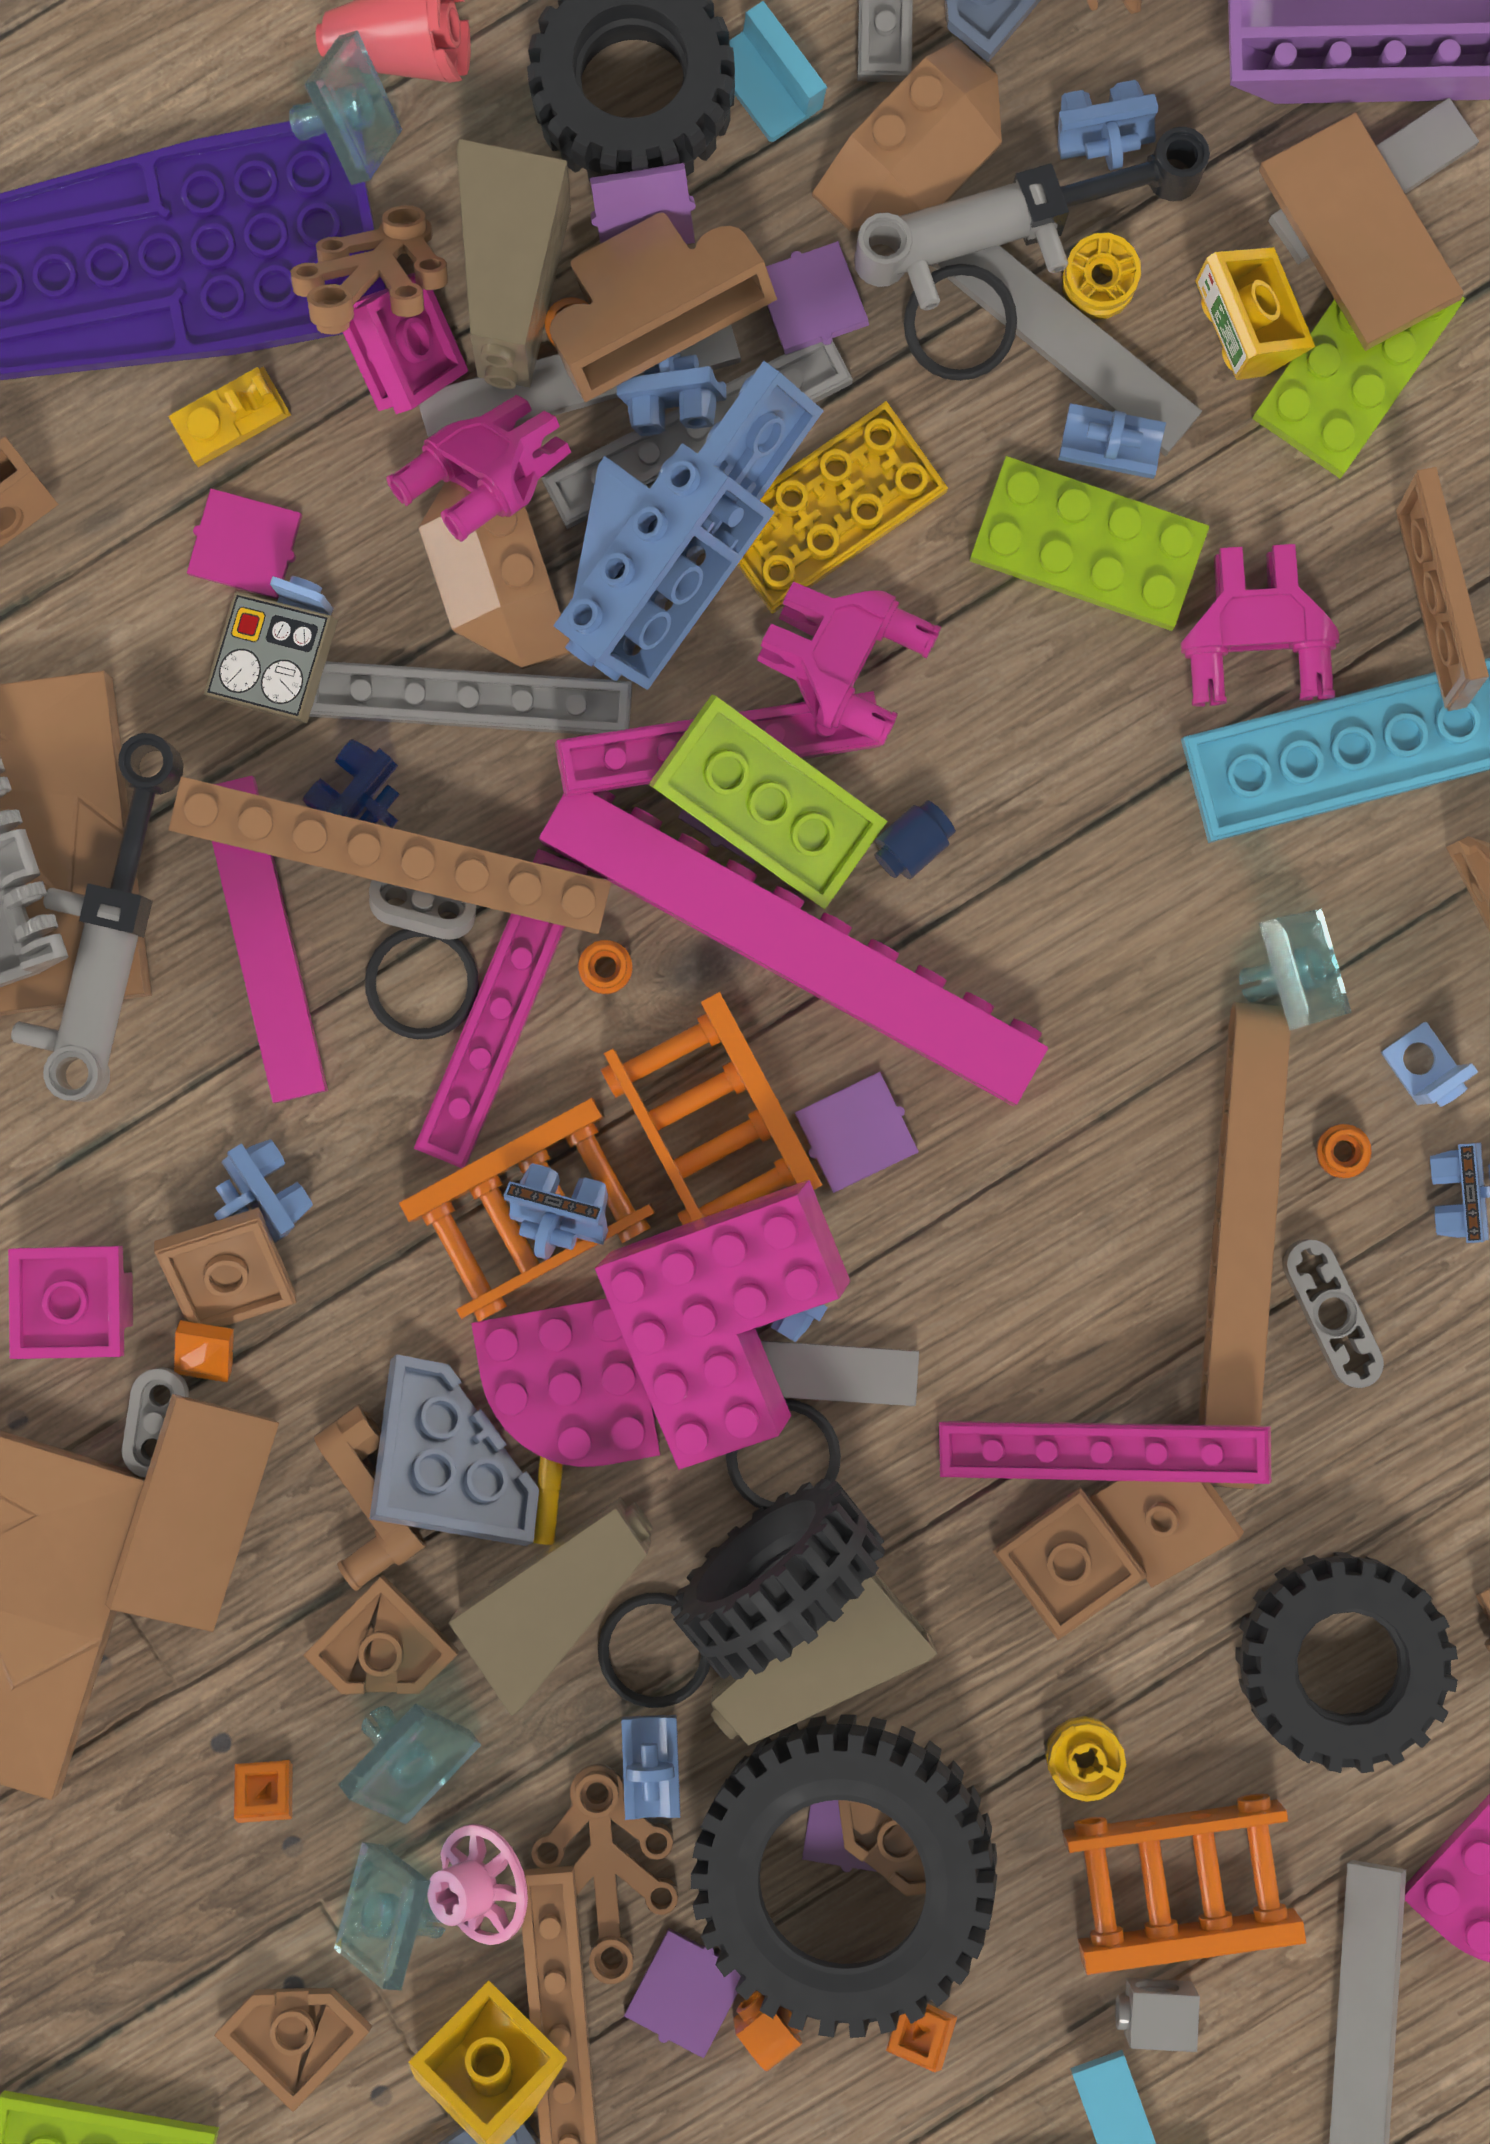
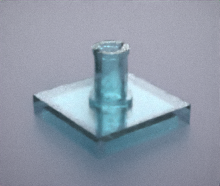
M358 30L337 37L304 84L312 102L295 104L289 111L290 125L299 140L305 141L310 139V137L328 134L351 185L371 180L403 130Z
M1322 909L1278 917L1259 923L1270 962L1252 968L1247 967L1240 971V985L1257 980L1262 981L1260 985L1242 990L1243 995L1249 1002H1257L1259 999L1279 994L1290 1030L1352 1013Z
M417 1703L399 1721L388 1706L378 1707L369 1713L378 1723V1726L375 1727L366 1717L361 1725V1730L371 1739L375 1746L338 1785L349 1800L407 1824L482 1744L469 1729Z
M362 1842L334 1949L381 1989L402 1990L416 1936H428L438 1939L444 1934L445 1928L433 1926V1922H442L432 1912L429 1902H425L431 1881L382 1844Z

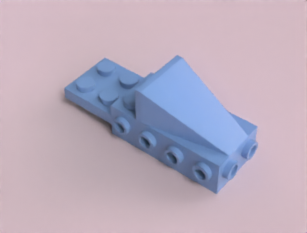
M763 361L755 374L751 375L743 383L738 398L723 419L712 427L707 436L706 443L697 454L682 443L675 454L664 462L659 471V477L651 488L604 456L597 468L574 595L553 625L570 639L565 648L591 667L594 665L611 679L617 681L623 675L648 690L775 513L760 500L824 410L782 373ZM706 553L704 562L700 566L696 565L697 558L701 554ZM669 599L673 602V605L669 610L665 611L664 606ZM637 644L642 649L633 656V649Z

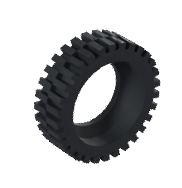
M841 1714L837 1724L827 1725L826 1716L811 1718L807 1727L802 1730L798 1729L797 1723L781 1730L776 1740L772 1741L770 1737H767L756 1745L751 1756L747 1757L745 1755L738 1762L729 1778H726L700 1827L703 1829L695 1842L692 1857L697 1859V1863L691 1872V1889H699V1893L693 1903L695 1919L701 1920L706 1918L707 1921L701 1934L705 1947L709 1950L719 1946L721 1953L715 1965L724 1977L733 1970L739 1973L741 1977L735 1990L746 2001L757 1990L765 1996L759 2011L772 2019L778 2008L782 2006L792 2011L788 2023L789 2027L803 2031L807 2017L820 2020L818 2035L834 2037L838 2023H849L850 2038L866 2037L870 2022L878 2021L880 2032L884 2034L897 2029L899 2016L902 2014H906L911 2024L925 2017L927 2003L930 2000L938 2008L949 1998L952 1983L955 1981L958 1985H961L968 1976L972 1958L978 1959L984 1946L986 1930H989L997 1884V1874L995 1872L997 1850L996 1843L991 1844L990 1840L992 1825L988 1813L981 1815L979 1811L981 1797L974 1785L967 1789L962 1784L964 1771L954 1760L948 1766L944 1765L939 1760L942 1749L930 1740L925 1748L915 1744L913 1740L916 1732L909 1728L901 1726L899 1734L896 1735L885 1731L887 1720L872 1717L868 1726L856 1725L857 1715ZM824 1801H854L869 1805L885 1813L896 1821L911 1838L924 1867L926 1879L925 1903L915 1927L894 1949L869 1961L852 1964L833 1963L806 1954L790 1943L777 1929L768 1914L762 1897L760 1885L761 1861L771 1836L794 1813Z

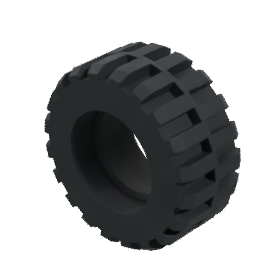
M558 0L559 7L557 9L552 6L545 7L538 19L540 33L533 34L530 40L528 53L531 64L527 66L528 83L537 123L542 126L544 139L552 151L561 152L562 160L567 161L569 169L574 173L579 172L581 168L586 169L588 180L590 181V178L684 163L686 176L694 172V160L697 157L704 161L708 160L717 149L716 137L724 136L731 121L730 108L734 106L735 99L733 47L729 45V31L723 17L714 16V3L711 0ZM627 40H642L659 45L670 52L681 64L683 70V84L674 99L657 112L636 118L614 116L594 106L584 95L582 75L592 58L612 44Z

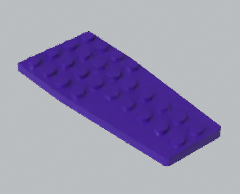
M352 110L338 111L193 139L0 193V380L237 355L343 334V332L332 335L324 334L317 330L316 325L311 322L309 317L307 297L298 296L293 292L291 269L302 263H318L316 244L323 238L344 237L375 230ZM374 249L350 253V256L373 251ZM350 275L326 280L325 285H341ZM379 277L362 297L386 289L387 287L383 280Z

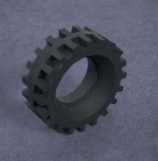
M821 1479L814 1487L810 1482L802 1484L795 1494L790 1495L788 1492H785L778 1496L775 1504L764 1510L761 1507L752 1513L750 1521L741 1528L735 1526L727 1533L729 1538L719 1547H712L706 1553L705 1557L707 1560L701 1567L692 1569L686 1577L690 1583L679 1589L675 1596L678 1603L671 1607V1613L674 1616L673 1620L721 1678L726 1679L731 1675L735 1680L742 1679L749 1669L756 1675L765 1671L770 1661L777 1658L782 1662L789 1658L793 1648L803 1641L809 1644L818 1637L817 1631L828 1621L836 1622L844 1614L841 1608L849 1600L858 1599L865 1590L861 1585L863 1581L875 1576L879 1567L875 1561L884 1556L885 1549L881 1546L884 1540L837 1481L830 1483L828 1479Z
M1334 1552V1557L1318 1558L1312 1555L1302 1558L1304 1564L1290 1571L1285 1567L1274 1574L1278 1580L1265 1592L1259 1589L1254 1595L1253 1599L1257 1603L1249 1618L1242 1617L1239 1626L1244 1632L1241 1647H1236L1235 1660L1241 1667L1242 1679H1239V1684L1242 1692L1249 1700L1252 1707L1251 1711L1258 1721L1281 1745L1292 1751L1297 1758L1308 1764L1310 1761L1319 1763L1328 1771L1341 1773L1342 1767L1356 1768L1360 1773L1374 1772L1373 1764L1388 1760L1394 1766L1404 1761L1402 1752L1415 1743L1423 1748L1431 1740L1425 1733L1435 1719L1442 1723L1445 1721L1449 1711L1442 1706L1447 1691L1456 1692L1458 1681L1451 1675V1660L1458 1659L1457 1649L1455 1645L1449 1642L1446 1629L1450 1626L1445 1616L1438 1612L1432 1604L1431 1600L1433 1598L1424 1589L1408 1579L1407 1576L1367 1556L1365 1558L1354 1557L1346 1552ZM1356 1612L1374 1618L1387 1629L1396 1646L1398 1668L1391 1689L1379 1703L1363 1712L1339 1714L1321 1708L1308 1697L1299 1680L1297 1658L1303 1639L1316 1623L1333 1614Z

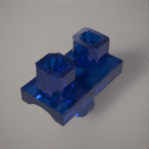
M351 739L337 755L335 762L354 777L352 782L340 794L320 778L308 790L302 800L308 808L353 819L365 807L367 810L359 820L376 824L380 819L388 827L393 828L399 820L387 810L400 794L387 784L375 800L372 797L398 765L380 748L374 752L369 747Z

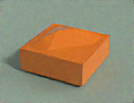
M180 1320L175 1332L174 1372L179 1375L228 1383L232 1372L234 1329Z
M290 1760L235 1764L234 1819L237 1823L292 1819L293 1764Z
M929 2004L926 2007L925 2017L912 2024L906 2014H902L899 2016L897 2029L891 2032L886 2051L932 2072H938L942 2070L957 2016Z

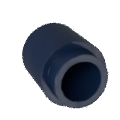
M926 800L920 807L917 805L910 807L875 838L879 850L874 856L882 868L893 878H897L902 874L907 879H912L949 846L948 839L956 830L944 812L933 802Z

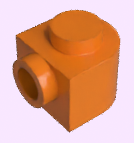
M755 1991L747 2001L744 2000L738 2006V2015L733 2018L736 2036L762 2069L768 2072L803 2043L798 2034L800 2030L788 2026L792 2011L780 2006L772 2019L759 2011L765 1996Z

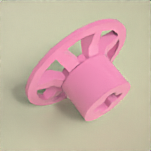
M479 1824L465 1825L455 1830L442 1847L441 1860L443 1870L434 1873L429 1880L427 1887L428 1902L436 1918L443 1924L448 1926L457 1925L466 1935L479 1943L487 1945L500 1944L511 1939L518 1932L526 1915L528 1895L524 1871L513 1848L495 1830ZM465 1836H470L468 1857L456 1848ZM483 1838L490 1840L501 1851L487 1864L482 1863L486 1854ZM508 1864L513 1872L516 1888L512 1885L497 1884L495 1877ZM496 1901L516 1902L515 1913L510 1924L505 1910L495 1904ZM485 1916L490 1919L499 1933H490L480 1929Z

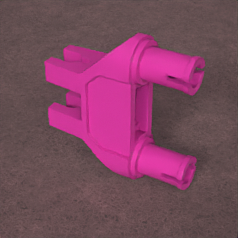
M515 395L482 416L457 421L444 426L424 441L422 454L394 474L388 475L386 480L395 497L402 504L404 503L405 506L411 504L415 498L441 480L445 482L452 481L470 491L471 493L456 504L441 512V518L449 532L462 542L467 539L468 535L496 515L511 517L531 501L538 479L570 454L571 450L568 443L557 436L541 447L544 437L560 427L557 418L545 410L514 429L516 421L532 411L527 400Z
M1295 544L1273 545L1272 552L1266 554L1268 589H1245L1242 547L1220 548L1219 554L1214 556L1216 601L1181 642V653L1185 654V658L1191 659L1192 706L1204 707L1206 702H1209V706L1227 703L1223 656L1228 655L1229 652L1293 649L1294 653H1299L1300 700L1312 701L1313 697L1316 696L1317 701L1335 697L1331 650L1336 649V644L1340 642L1339 631L1327 614L1299 587Z
M793 581L784 598L783 604L785 606L780 613L779 619L813 636V639L811 641L771 624L762 640V649L757 661L796 680L811 714L820 725L831 729L832 727L838 728L841 724L877 741L878 744L883 746L888 738L887 735L890 734L898 713L886 710L855 695V688L853 686L877 640L882 641L885 637L921 654L922 657L927 659L942 627L898 608L900 602L896 601V597L884 591H864L831 598Z

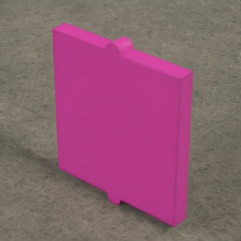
M210 488L201 524L193 529V533L197 538L187 574L278 599L279 595L271 587L270 582L272 576L284 580L289 563L294 562L296 559L293 547L302 514Z

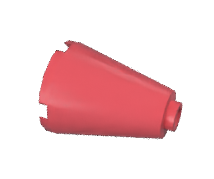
M354 0L324 13L322 23L316 26L318 51L322 57H327L330 64L336 68L448 83L462 81L460 76L467 75L470 66V28L468 20H459L455 3L465 2V0Z

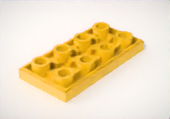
M885 401L776 477L760 500L775 513L737 566L768 610L773 614L785 606L783 601L793 581L808 588L812 587L947 493L948 487L888 402Z

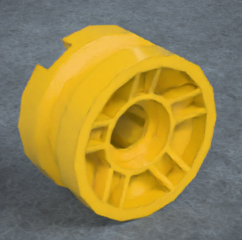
M1094 233L1081 239L1071 250L1068 257V265L1062 275V292L1066 300L1091 319H1108L1121 313L1131 302L1141 277V263L1135 248L1123 237L1112 233ZM1099 267L1101 273L1107 277L1112 276L1111 280L1106 284L1096 283L1091 276L1094 268Z
M1086 1716L1070 1718L1058 1725L1048 1738L1045 1751L1047 1768L1058 1788L1069 1797L1085 1802L1101 1800L1113 1793L1123 1780L1126 1768L1124 1749L1111 1728L1100 1720ZM1092 1749L1095 1753L1094 1763L1088 1768L1079 1767L1074 1754L1081 1755Z

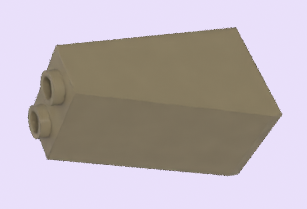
M459 139L457 163L469 326L477 376L484 378L488 384L501 389H514L516 385L530 388L571 212L567 161Z
M619 1497L556 1540L552 1545H549L461 1605L449 1621V1625L511 1716L525 1706L647 1556L651 1544L649 1539L651 1536L650 1531L653 1530V1527L636 1502L627 1506L622 1497Z
M875 1574V1576L863 1581L861 1585L865 1590L859 1598L849 1600L841 1608L844 1614L836 1622L828 1621L817 1631L818 1637L809 1644L803 1641L793 1648L789 1658L782 1662L777 1658L770 1661L765 1671L756 1675L749 1669L742 1679L735 1680L729 1675L726 1679L720 1677L714 1682L711 1705L714 1711L711 1713V1717L730 1739L733 1740L739 1734L749 1746L930 1661L938 1654L933 1640L879 1576Z

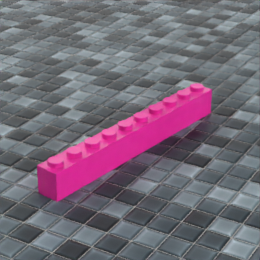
M607 790L564 797L563 794L539 837L544 846L587 868L605 880L611 881L614 885L1011 1106L1018 1104L1049 1048L1038 1042L1042 1035L1040 1031L1016 1018H1013L1010 1025L993 1017L991 1013L994 1006L972 993L965 992L961 999L943 989L947 980L937 973L921 965H918L915 972L896 963L900 954L890 947L874 939H871L867 946L848 936L852 927L825 912L820 920L801 910L805 901L795 894L779 886H776L773 893L754 884L753 882L757 874L743 865L729 859L724 867L706 857L710 848L698 840L682 833L677 841L659 831L663 822L644 810L634 807L631 814L614 806L612 802L616 796Z

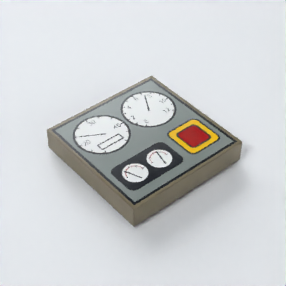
M235 592L204 695L215 700L307 724L338 620L330 615Z

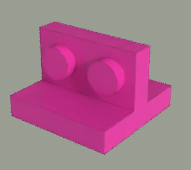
M415 273L407 275L411 282L415 283ZM388 288L361 297L353 305L354 318L350 321V327L343 334L378 411L393 407L395 413L399 414L412 410L468 372V368L433 290L423 289L424 310L422 313L412 317H400L392 313Z

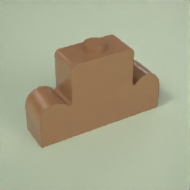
M657 213L572 259L571 267L584 298L589 305L574 304L564 308L552 320L549 331L568 376L586 403L777 300L764 260L746 234L739 228L721 226L709 230L701 236L694 249H689L665 213Z

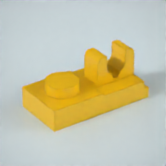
M263 366L260 369L256 367L221 388L213 390L168 417L197 467H200L291 416Z

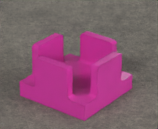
M58 1246L8 1249L9 1359L124 1356V1330L127 1327L133 1326L132 1272H124L123 1246Z

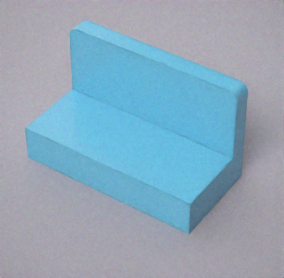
M760 2L746 12L743 31L729 40V45L733 47L735 96L768 141L774 142L822 109L827 86L765 2Z

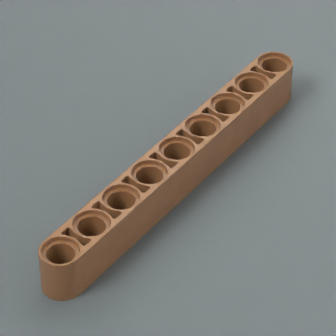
M1234 1002L1230 1012L1198 1425L1261 1426L1291 1034V1010L1289 1006ZM1211 1483L1213 1487L1252 1490L1255 1485L1253 1483Z

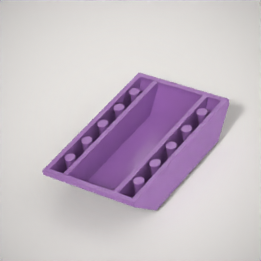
M1228 0L1230 85L1274 104L1445 101L1448 98L1451 101L1490 100V0Z

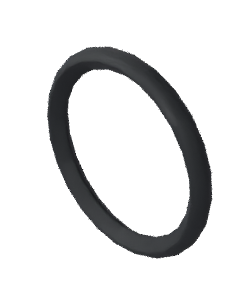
M954 264L933 271L931 275L935 284L948 277L965 275L973 276L990 285L1001 298L1005 309V334L994 354L985 362L975 367L959 370L939 365L926 355L917 339L915 317L919 303L913 291L907 303L904 316L905 339L911 353L926 370L944 379L963 381L975 379L989 373L1002 362L1010 351L1015 339L1017 313L1010 291L1002 280L992 272L976 265Z
M407 929L395 932L375 949L368 962L365 975V993L369 1006L377 1019L396 1034L416 1040L433 1039L446 1035L457 1028L470 1014L479 989L478 971L474 958L458 938L441 939ZM414 937L434 938L449 945L458 953L467 973L468 987L460 1009L449 1020L431 1028H413L394 1020L383 1008L376 991V976L384 956L395 945Z
M785 1399L789 1411H795L807 1416L824 1433L830 1454L829 1466L824 1479H828L830 1483L834 1482L839 1473L841 1453L839 1440L832 1425L823 1414L812 1406L797 1400ZM738 1450L727 1453L728 1474L740 1495L756 1508L763 1507L765 1510L775 1504V1502L758 1496L744 1482L738 1468Z
M659 1592L644 1593L631 1597L620 1604L608 1616L601 1629L598 1641V1660L602 1674L610 1687L620 1697L634 1705L647 1708H665L678 1704L690 1697L702 1685L710 1670V1664L701 1654L699 1667L695 1675L683 1688L669 1695L650 1697L638 1694L627 1688L618 1679L612 1668L609 1658V1643L617 1623L625 1614L643 1605L663 1604L672 1607L678 1603L674 1595Z

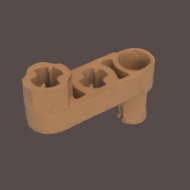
M357 1404L314 1436V1440L326 1461L369 1519L376 1468L368 1457L379 1450L381 1429L372 1416L360 1404ZM369 1519L376 1529V1536L346 1559H342L337 1563L341 1574L355 1591L360 1590L365 1583L379 1575L392 1564L396 1563L400 1566L427 1547L426 1541L417 1527Z

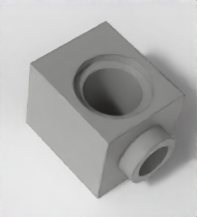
M1126 1978V1995H1117L1116 2028L1117 2030H1124V2035L1131 2049L1197 2052L1200 1996L1192 1981Z

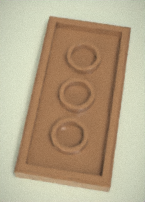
M1357 113L1342 119L1260 164L1259 172L1365 351L1461 300L1464 294L1462 288Z
M1437 467L1417 470L1396 513L1445 709L1447 708V711L1466 708L1488 679L1489 674Z
M172 1394L105 1604L110 1610L206 1631H214L279 1422L271 1418Z

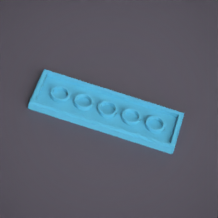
M1490 658L1485 659L1489 677L1466 708L1453 711L1445 709L1436 672L1183 737L1181 742L1208 843L1490 771Z

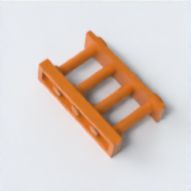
M720 992L701 1001L705 1014L697 1018L698 1024L625 1063H622L616 1050L613 1048L604 1053L609 1065L600 1069L615 1098L625 1093L686 1208L677 1213L682 1225L776 1192L785 1186L787 1188L806 1180H810L813 1190L823 1186ZM720 1042L722 1043L731 1062L722 1066L724 1069L722 1073L650 1111L647 1110L633 1082L707 1043H710L711 1047ZM734 1090L737 1095L747 1090L756 1107V1110L748 1114L749 1120L673 1159L659 1130ZM771 1138L773 1139L782 1158L773 1162L775 1168L701 1207L698 1206L684 1178L758 1139H761L762 1143Z
M593 1098L586 1100L399 1202L408 1222H415L423 1218L426 1226L433 1225L473 1299L456 1309L461 1319L474 1313L478 1322L507 1307L503 1296L598 1245V1243L577 1238L573 1250L565 1249L539 1263L526 1237L519 1235L520 1226L518 1222L510 1219V1207L499 1189L503 1185L499 1176L516 1166L519 1167L522 1174L526 1173L532 1163L549 1167L547 1161L551 1157L547 1149L564 1140L567 1141L570 1148L576 1146L592 1178L606 1185L608 1193L607 1205L616 1222L608 1226L609 1231L605 1241L618 1235L621 1242L624 1243L651 1228L646 1218L656 1213L652 1204L650 1203L635 1211L594 1136L599 1133L595 1123L604 1119V1116ZM558 1185L555 1194L565 1196L560 1185ZM468 1192L472 1194L474 1200L480 1198L521 1273L494 1289L490 1287L451 1213L456 1211L451 1202Z
M1250 1794L1237 1798V1805L1108 1824L1107 1819L1104 1817H1090L1075 1821V1828L1062 1830L1063 1841L1069 1853L1084 1851L1095 1929L1090 1932V1937L1078 1939L1080 1958L1086 1974L1091 1975L1307 1944L1303 1920L1294 1908L1286 1909V1905L1280 1903L1268 1825L1288 1822L1287 1810L1277 1799L1270 1800L1268 1794ZM1247 1828L1258 1906L1253 1908L1254 1914L1232 1917V1913L1225 1910L1214 1832ZM1192 1836L1203 1914L1199 1915L1198 1922L1177 1924V1920L1171 1919L1160 1840ZM1138 1843L1149 1921L1144 1924L1145 1929L1123 1932V1928L1116 1925L1105 1848Z

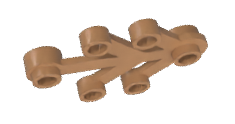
M397 206L384 212L382 223L376 230L344 237H327L318 241L316 244L318 263H302L291 269L292 288L296 295L307 297L310 320L316 325L319 332L331 335L339 334L350 327V321L354 318L353 305L379 277L389 289L391 311L393 314L400 317H412L422 313L424 310L423 289L436 290L446 286L448 283L447 262L443 258L436 256L427 244L432 239L433 232L432 225L426 219L425 212L414 206ZM374 249L373 251L350 256V253ZM400 254H407L414 262L415 283L411 282L396 260ZM350 275L341 285H325L326 280Z
M594 1764L583 1768L576 1774L570 1788L572 1806L550 1833H543L536 1838L531 1850V1857L539 1868L559 1866L565 1854V1846L589 1821L591 1844L573 1864L576 1894L578 1895L594 1876L599 1940L594 1943L591 1949L589 1966L592 1974L599 1981L606 1984H617L629 1976L633 1967L634 1952L631 1944L621 1937L616 1875L645 1898L648 1909L658 1915H665L674 1910L678 1902V1889L672 1880L664 1877L656 1878L613 1842L611 1820L638 1839L644 1855L653 1860H660L669 1855L673 1847V1834L668 1826L662 1823H651L646 1818L625 1820L624 1783L620 1775L606 1765ZM599 1782L604 1784L608 1790L607 1797L603 1800L592 1799L587 1791V1788L592 1783ZM655 1832L663 1834L667 1839V1845L661 1850L651 1849L646 1841L650 1834ZM542 1843H553L558 1849V1856L552 1860L543 1859L538 1852V1847ZM660 1887L668 1889L672 1895L671 1901L665 1905L655 1903L651 1897L655 1889ZM610 1947L617 1948L622 1953L623 1958L617 1964H608L604 1961L602 1952Z

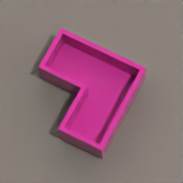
M810 1180L610 1251L595 1267L597 1276L678 1470L780 1435L791 1414L755 1328L837 1300L850 1283V1278Z

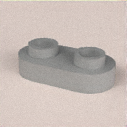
M372 880L369 887L370 909L374 916L383 923L448 940L466 935L475 923V904ZM392 898H400L405 903L395 906L389 904L388 901ZM444 912H452L457 917L455 919H443L440 915Z
M155 1368L142 1373L133 1383L130 1392L122 1444V1457L130 1471L145 1478L152 1459L145 1451V1444L151 1438L158 1440L170 1400L166 1405L156 1402L153 1396L155 1387L159 1384L164 1385L169 1389L171 1396L176 1394L189 1398L186 1381L181 1375L170 1368Z

